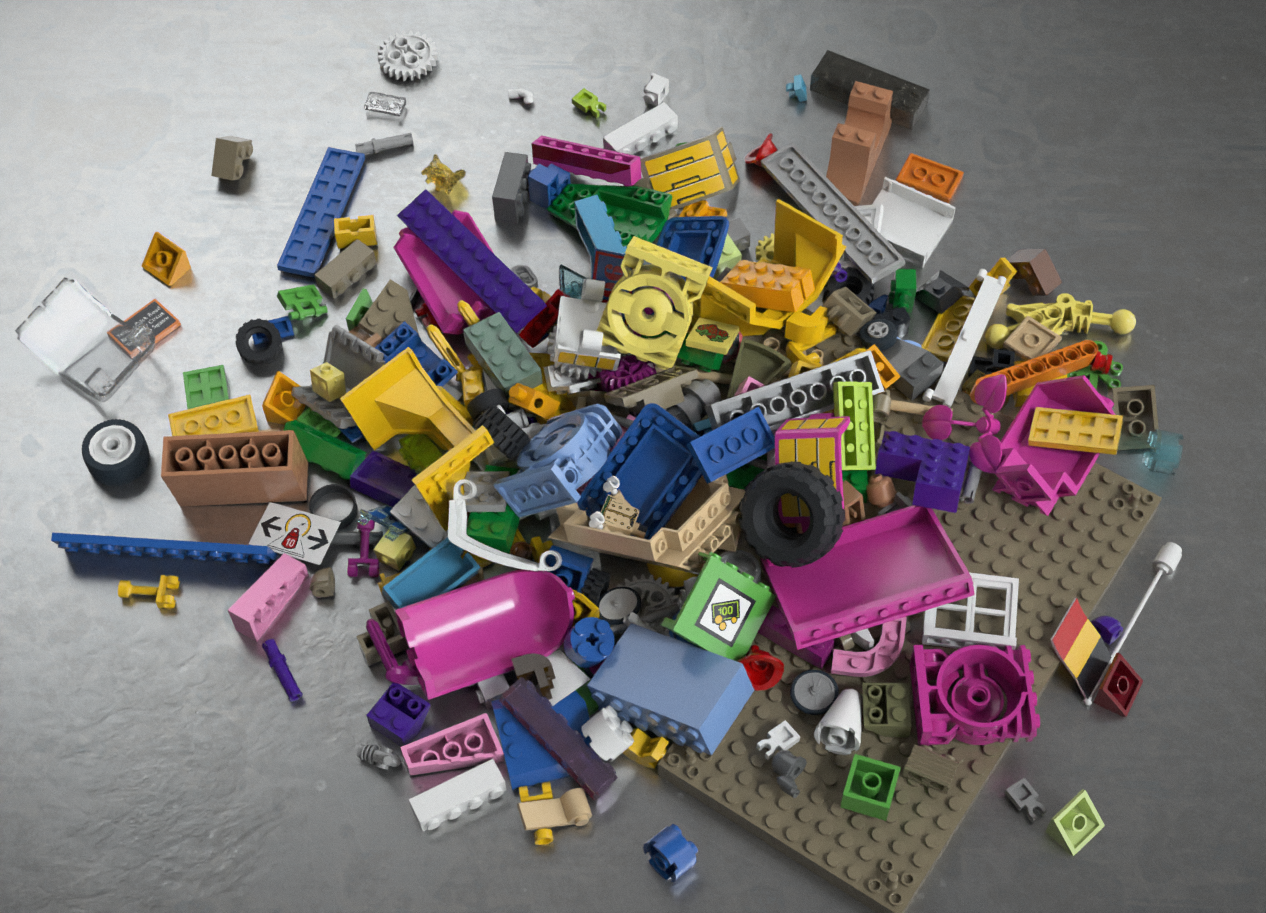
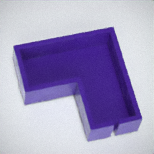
M884 431L882 444L878 451L875 474L916 482L912 505L956 513L970 447L961 443L953 444L939 439L921 438L918 435L910 436L896 431Z

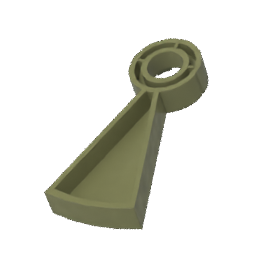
M742 338L727 399L734 397L739 384L748 376L765 386L776 382L790 369L791 361L766 345ZM706 415L702 420L708 419V415ZM702 431L697 432L698 436H703Z

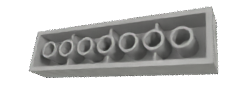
M869 350L707 405L705 409L713 430L757 407L760 408L770 429L774 430L779 428L787 419L809 418L811 414L823 413L834 409V382H872V395L884 392V388L872 352Z

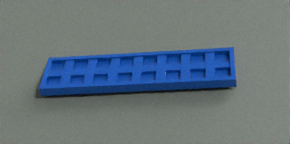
M331 147L327 148L277 264L279 271L315 278V274L319 271L335 232L334 219L341 218L365 161L363 153Z

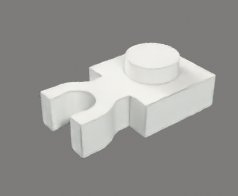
M785 720L767 733L768 739L758 742L756 748L759 751L764 747L768 748L769 751L765 753V758L769 760L773 757L776 750H788L798 743L800 736Z

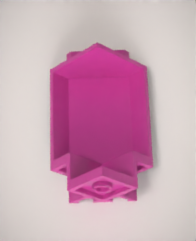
M1085 375L1036 383L1000 441L1002 457L1000 466L995 473L999 479L992 490L999 494L1001 491L1012 495V500L1027 507L1029 504L1036 506L1040 509V513L1046 516L1050 514L1059 497L1076 496L1100 453L1029 446L1028 439L1035 408L1042 407L1116 415L1112 410L1113 401L1100 395Z

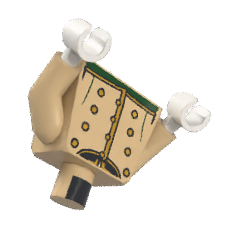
M616 476L608 478L607 482L603 485V489L606 492H611V494H608L601 513L597 511L590 516L589 526L628 536L634 535L644 539L648 526L636 522L639 510L632 507L625 500L621 491L616 489L620 485Z

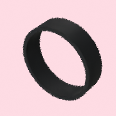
M330 484L319 488L309 501L310 513L313 514L314 506L322 496L329 493H343L352 499L353 508L346 518L339 521L341 523L337 530L349 526L354 521L358 510L353 492L339 484Z

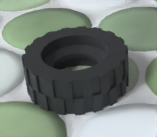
M260 318L256 320L251 319L238 329L235 344L241 358L245 359L247 363L255 366H264V364L272 363L271 361L275 360L277 355L280 354L282 347L280 333L275 325L268 320H261ZM263 333L268 337L269 344L265 350L257 352L249 347V339L253 334Z

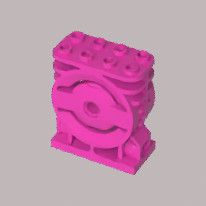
M913 645L909 665L918 746L922 744L927 746L949 744L953 738L973 745H987L997 741L1004 743L1006 738H1011L1013 743L1018 742L1019 738H1025L1026 742H1032L1033 738L1037 736V728H1040V716L1035 714L1034 706H1037L1036 692H1032L1031 684H1034L1033 670H1029L1028 663H1031L1030 649H1026L1025 645H1019L1018 650H1012L1011 645H1006L1004 650L997 649V646L970 645L947 655L941 649L923 650V645ZM962 670L963 678L956 683L951 694V708L947 703V694L952 684L959 679L958 671ZM984 670H987L988 677L985 676ZM927 680H936L935 686H930ZM1004 692L1007 700L1006 713L1001 720L995 721L1003 709ZM973 697H979L983 701L976 702L973 700ZM930 707H933L934 714L930 713Z

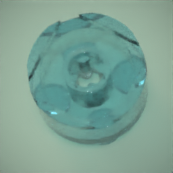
M1159 429L1149 432L1147 443L1150 444L1149 452H1145L1143 457V464H1145L1148 471L1173 476L1176 474L1173 468L1178 469L1183 450V445H1179V439L1183 440V434Z

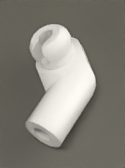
M508 89L509 99L523 98L524 104L533 103L534 95L532 92L525 89Z

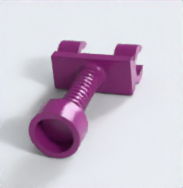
M357 520V529L361 531L362 539L360 544L361 557L348 558L347 575L349 577H357L358 564L369 565V576L379 577L380 561L368 558L369 533L374 530V520Z

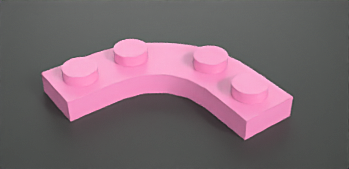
M907 617L883 623L880 641L871 650L852 652L834 649L831 674L867 677L888 669L897 660L902 651Z

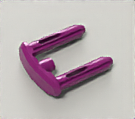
M368 619L366 629L387 671L385 678L393 683L420 685L417 678L421 676L416 666L412 667L409 660L404 661L399 666L378 622L374 619Z

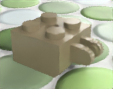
M847 287L835 290L822 305V307L827 308L826 317H828V321L834 322L838 326V330L846 336L860 333L863 325L871 321L876 314L873 309Z

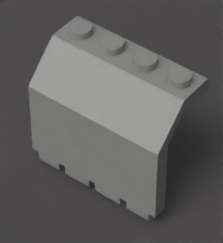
M335 325L332 331H329L323 364L328 362L344 373L346 393L385 365V361L383 360L384 354L340 326ZM312 384L310 386L292 388L291 395L298 399L300 403L310 407L312 411L322 415L324 419L334 423L336 427L346 429L349 426H357L340 400L341 397L329 402L313 391Z

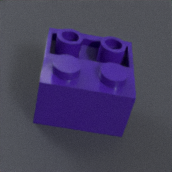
M392 683L366 716L371 728L402 747L411 743L418 735L431 704L404 686Z

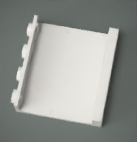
M887 177L884 178L883 188L872 204H882L884 209L880 234L896 249L905 261L920 268H923L953 221L956 208ZM866 216L865 218L870 222L871 216Z

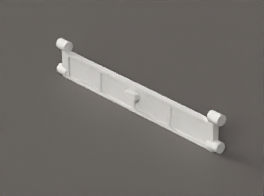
M985 269L979 270L976 278L978 281H983L982 286L935 391L929 388L926 389L922 397L924 401L929 402L933 398L951 408L1006 282L1004 276H999L998 279L987 276Z

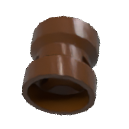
M520 541L511 546V555L533 561L532 548L527 542Z

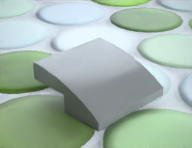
M510 471L467 472L465 479L475 483L477 492L473 498L465 500L466 511L505 512L507 502L493 485L498 479L510 476ZM464 483V496H467L471 491L467 483Z

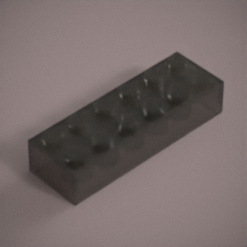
M829 50L826 51L811 74V91L847 105L855 81L893 91L890 109L892 123L910 130L913 129L928 104L930 89Z

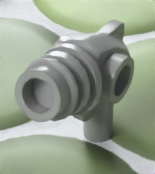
M360 744L357 749V757L370 764L376 762L375 766L388 770L389 766L397 767L402 763L400 757L393 754L394 749L380 746L379 750L378 745Z

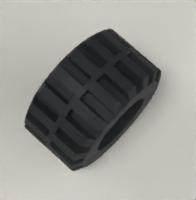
M852 267L844 269L847 272V278L843 282H838L833 276H830L824 286L823 304L835 290L847 287L867 305L873 302L875 286L857 268L856 270L852 269Z
M492 404L473 423L476 430L483 425L493 439V445L507 458L512 460L530 441L529 436L514 421Z

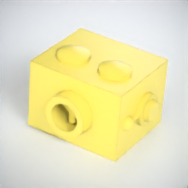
M328 362L310 369L312 389L315 393L329 402L346 394L345 378L342 371Z
M389 528L373 550L381 563L400 570L405 562L411 558L416 546L412 536L404 532L397 533Z

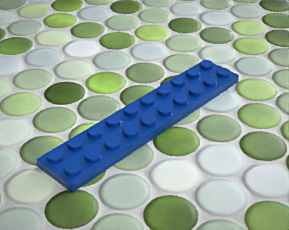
M52 532L51 541L56 543L58 548L65 549L66 552L78 553V549L86 550V553L99 554V551H107L109 555L119 556L121 552L129 553V556L142 557V553L150 554L152 558H163V555H170L172 559L183 560L184 556H189L196 561H205L206 557L214 558L213 561L227 562V559H234L236 563L248 564V560L256 561V564L269 565L270 561L275 562L277 553L270 547L259 545Z

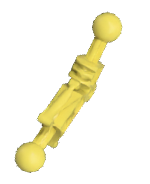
M1062 293L1058 295L1055 303L1008 304L1006 315L1015 319L1018 324L1009 327L1003 324H993L985 332L986 343L994 349L1004 348V341L1027 315L1058 335H1061L1064 330L1073 332L1074 329H1077L1078 333L1084 330V333L1088 334L1091 323L1111 326V329L1120 335L1128 334L1134 329L1136 319L1135 315L1126 309L1117 310L1112 315L1093 312L1092 301L1086 300L1083 303L1076 301L1070 294Z

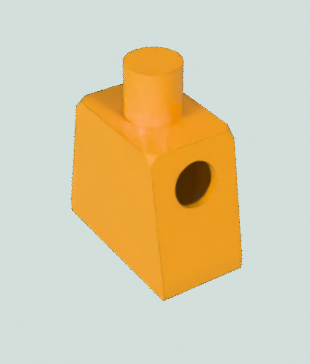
M516 383L509 390V403L545 420L554 417L560 405V402L520 383ZM535 400L542 402L539 408L535 407Z

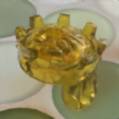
M434 154L432 161L421 171V174H426L427 179L425 182L427 184L432 182L436 186V192L439 193L443 189L445 194L449 195L457 182L466 176V171L461 169L453 172L445 164L441 163L437 154Z

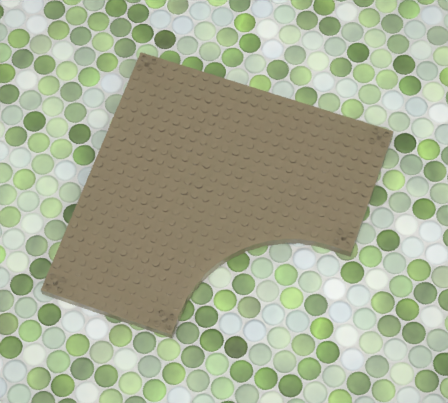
M726 267L716 280L720 282L732 269ZM756 307V311L764 313L767 308ZM807 309L802 311V313L810 316L813 314V312ZM786 325L781 329L771 328L763 335L743 336L745 339L764 344L767 338H776L780 342V348L785 352L787 343L792 341L785 338ZM837 330L835 335L807 349L806 353L809 355L815 349L821 350L824 354L823 364L827 365L857 348H866L862 345L860 337L856 335L846 336ZM678 357L674 364L675 366L699 369L700 366L693 363V366L681 363V358ZM737 357L731 361L722 362L719 370L712 369L711 371L733 375ZM789 375L782 376L780 380L788 378ZM939 380L932 384L929 389L935 391ZM713 382L721 393L720 401L727 399L730 385ZM893 385L886 389L890 391L889 397L891 400L929 406L943 405V402L933 398L929 402L924 401L922 397L925 391L911 401ZM958 390L951 406L953 408L951 420L976 423L979 418L987 417L982 411L983 406L974 403L968 394ZM616 406L611 414L627 418L630 414L628 408L623 406ZM890 410L889 419L885 424L884 431H896L904 435H918L921 438L931 439L922 427L924 415ZM998 411L990 413L994 415L993 418L1000 422L999 432L992 436L997 437L1001 441L1014 419ZM951 424L952 430L950 435L942 441L953 444L961 443L970 447L973 443L979 442L978 437L983 435V433H980L976 427ZM879 449L875 453V464L877 463ZM968 456V462H967V467H966V472H965V477H964V481H963V486H962L961 494H962V491H963V488H964V484H965V480H966V477H967V474H968V470H969V465H968V463H969L970 456ZM1096 462L1076 496L1059 497L1048 516L1040 513V509L1036 506L1029 504L1027 507L1012 500V495L1001 491L1000 494L993 491L992 489L999 478L995 473L984 471L981 472L972 504H966L964 500L961 501L959 499L956 513L932 509L969 573L1019 579L1015 650H1018L1019 645H1025L1026 649H1030L1031 663L1028 664L1029 670H1033L1034 684H1031L1032 692H1036L1037 701L1062 663L1052 646L1051 638L1074 598L1077 597L1084 614L1089 619L1153 518L1162 500V497ZM867 470L868 482L870 481L869 478L875 475V470ZM890 477L896 492H900L913 502L916 482ZM867 497V503H863L865 520L877 517L878 512L885 507L878 508L877 505H872ZM796 527L789 528L791 531L796 532ZM741 529L736 550L748 552L758 560L761 569V583L770 587L762 569L760 556L757 555V550L753 546L748 545L745 537H747L745 531ZM718 548L714 551L719 556L724 552H728V550ZM977 587L975 607L1005 611L1006 590ZM967 598L948 604L967 606ZM775 599L772 605L779 608ZM937 608L935 628L965 631L966 612ZM925 611L906 616L904 643L897 660L885 671L867 677L831 674L833 653L822 669H819L757 633L751 646H759V650L769 652L773 657L780 659L784 663V672L781 680L767 690H754L712 755L704 752L698 753L687 745L680 746L674 742L658 763V775L876 913H905L1009 748L1012 740L1011 738H1006L1004 743L997 741L987 745H973L953 738L949 744L929 745L933 752L939 755H951L955 758L956 762H959L947 794L903 776L904 768L915 744L918 745L909 665L913 645H923V650L941 649L947 655L958 650V648L922 644ZM975 613L973 632L1003 636L1004 617ZM883 624L868 628L874 640L873 648L880 641ZM835 641L833 645V652L834 649L840 650ZM855 642L854 647L847 650L852 652H866V650L861 648ZM807 670H821L831 675L838 685L839 694L843 690L854 689L862 697V683H909L910 735L909 737H884L865 729L862 707L861 743L859 749L856 752L855 750L851 751L849 755L829 752L825 749L826 745L821 741L818 744L814 737L815 729L826 713L810 715L799 710L791 699V684L796 676ZM962 670L958 671L959 679L952 684L947 694V703L951 708V694L956 683L963 678ZM984 670L985 676L988 677L987 670ZM927 680V683L930 686H935L936 680ZM1004 692L1003 709L995 721L1001 720L1006 713L1007 700ZM973 697V700L976 702L983 701L979 697ZM930 707L931 714H934L933 707ZM785 720L800 736V741L789 748L788 751L796 757H803L807 762L804 770L794 780L797 789L800 790L796 798L782 791L777 783L776 778L779 775L773 771L772 760L779 750H776L773 757L767 760L765 753L769 749L764 747L759 751L756 748L758 742L768 739L767 733ZM854 754L901 767L886 821L840 807Z

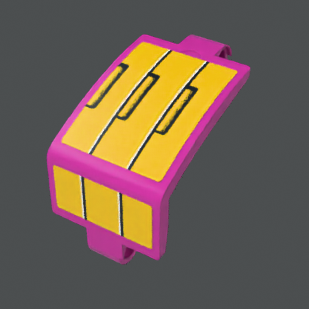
M834 413L811 414L809 418L787 419L775 433V465L793 461L801 462L805 465L811 464L819 468L822 474L828 475L834 481L833 486L842 495L843 501L841 503L844 509L841 435L850 423V416L834 417ZM784 494L778 505L782 523H801L802 532L804 533L810 524V513L807 505L796 495Z

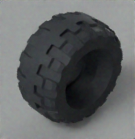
M793 461L774 465L756 475L745 488L744 496L740 499L739 511L741 512V518H739L740 528L745 531L747 536L745 540L748 545L753 546L757 550V555L763 560L768 559L773 565L780 567H802L825 556L840 539L843 532L842 525L845 521V510L842 508L841 503L843 498L840 491L837 492L833 486L834 481L828 475L822 474L819 468L811 464L805 465L801 462ZM784 494L796 495L807 505L810 513V524L804 533L793 532L782 523L778 512V505Z

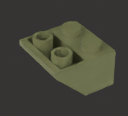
M862 683L864 728L884 737H909L911 730L909 683Z

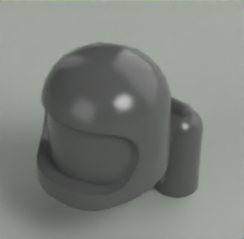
M782 750L773 757L772 768L779 775L776 779L780 789L791 797L796 798L800 790L797 789L794 780L804 770L807 762L801 756L796 757L790 751Z

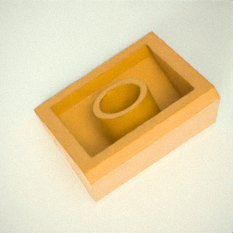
M155 232L141 267L168 286H172L191 269L185 250L159 232Z
M277 371L273 378L262 408L268 422L285 425L286 422L297 420L302 414L305 404L300 403L298 399L291 395L293 387L301 386L280 371Z

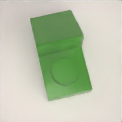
M362 289L346 317L349 331L358 326L373 304L367 289Z

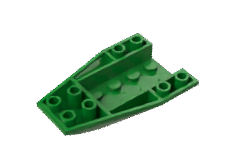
M568 184L547 208V211L577 229L574 202L598 195L600 201H604L606 205L607 216H611L613 219L615 232L618 231L620 233L622 246L627 248L633 236L650 243L657 238L668 220L672 194L640 186Z

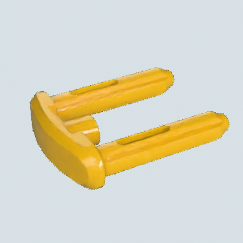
M463 300L457 303L458 311L469 327L480 322L468 303ZM432 324L427 326V335L443 358L458 371L455 378L456 381L462 382L461 374L463 372L480 370L483 373V368L472 353L467 356L472 366L466 369L440 330Z
M828 324L825 327L824 338L819 342L812 344L788 342L786 345V355L792 363L800 360L821 367L820 357L817 353L813 352L806 356L802 352L835 335L838 330L837 325ZM857 348L833 362L865 352L866 349Z

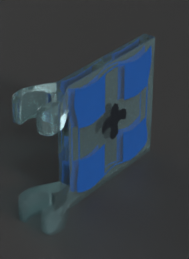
M387 505L369 511L361 509L359 512L361 516L356 520V522L363 526L370 520H373L388 528L390 532L385 535V538L390 541H394L399 535L410 531L391 515L390 511L392 508Z

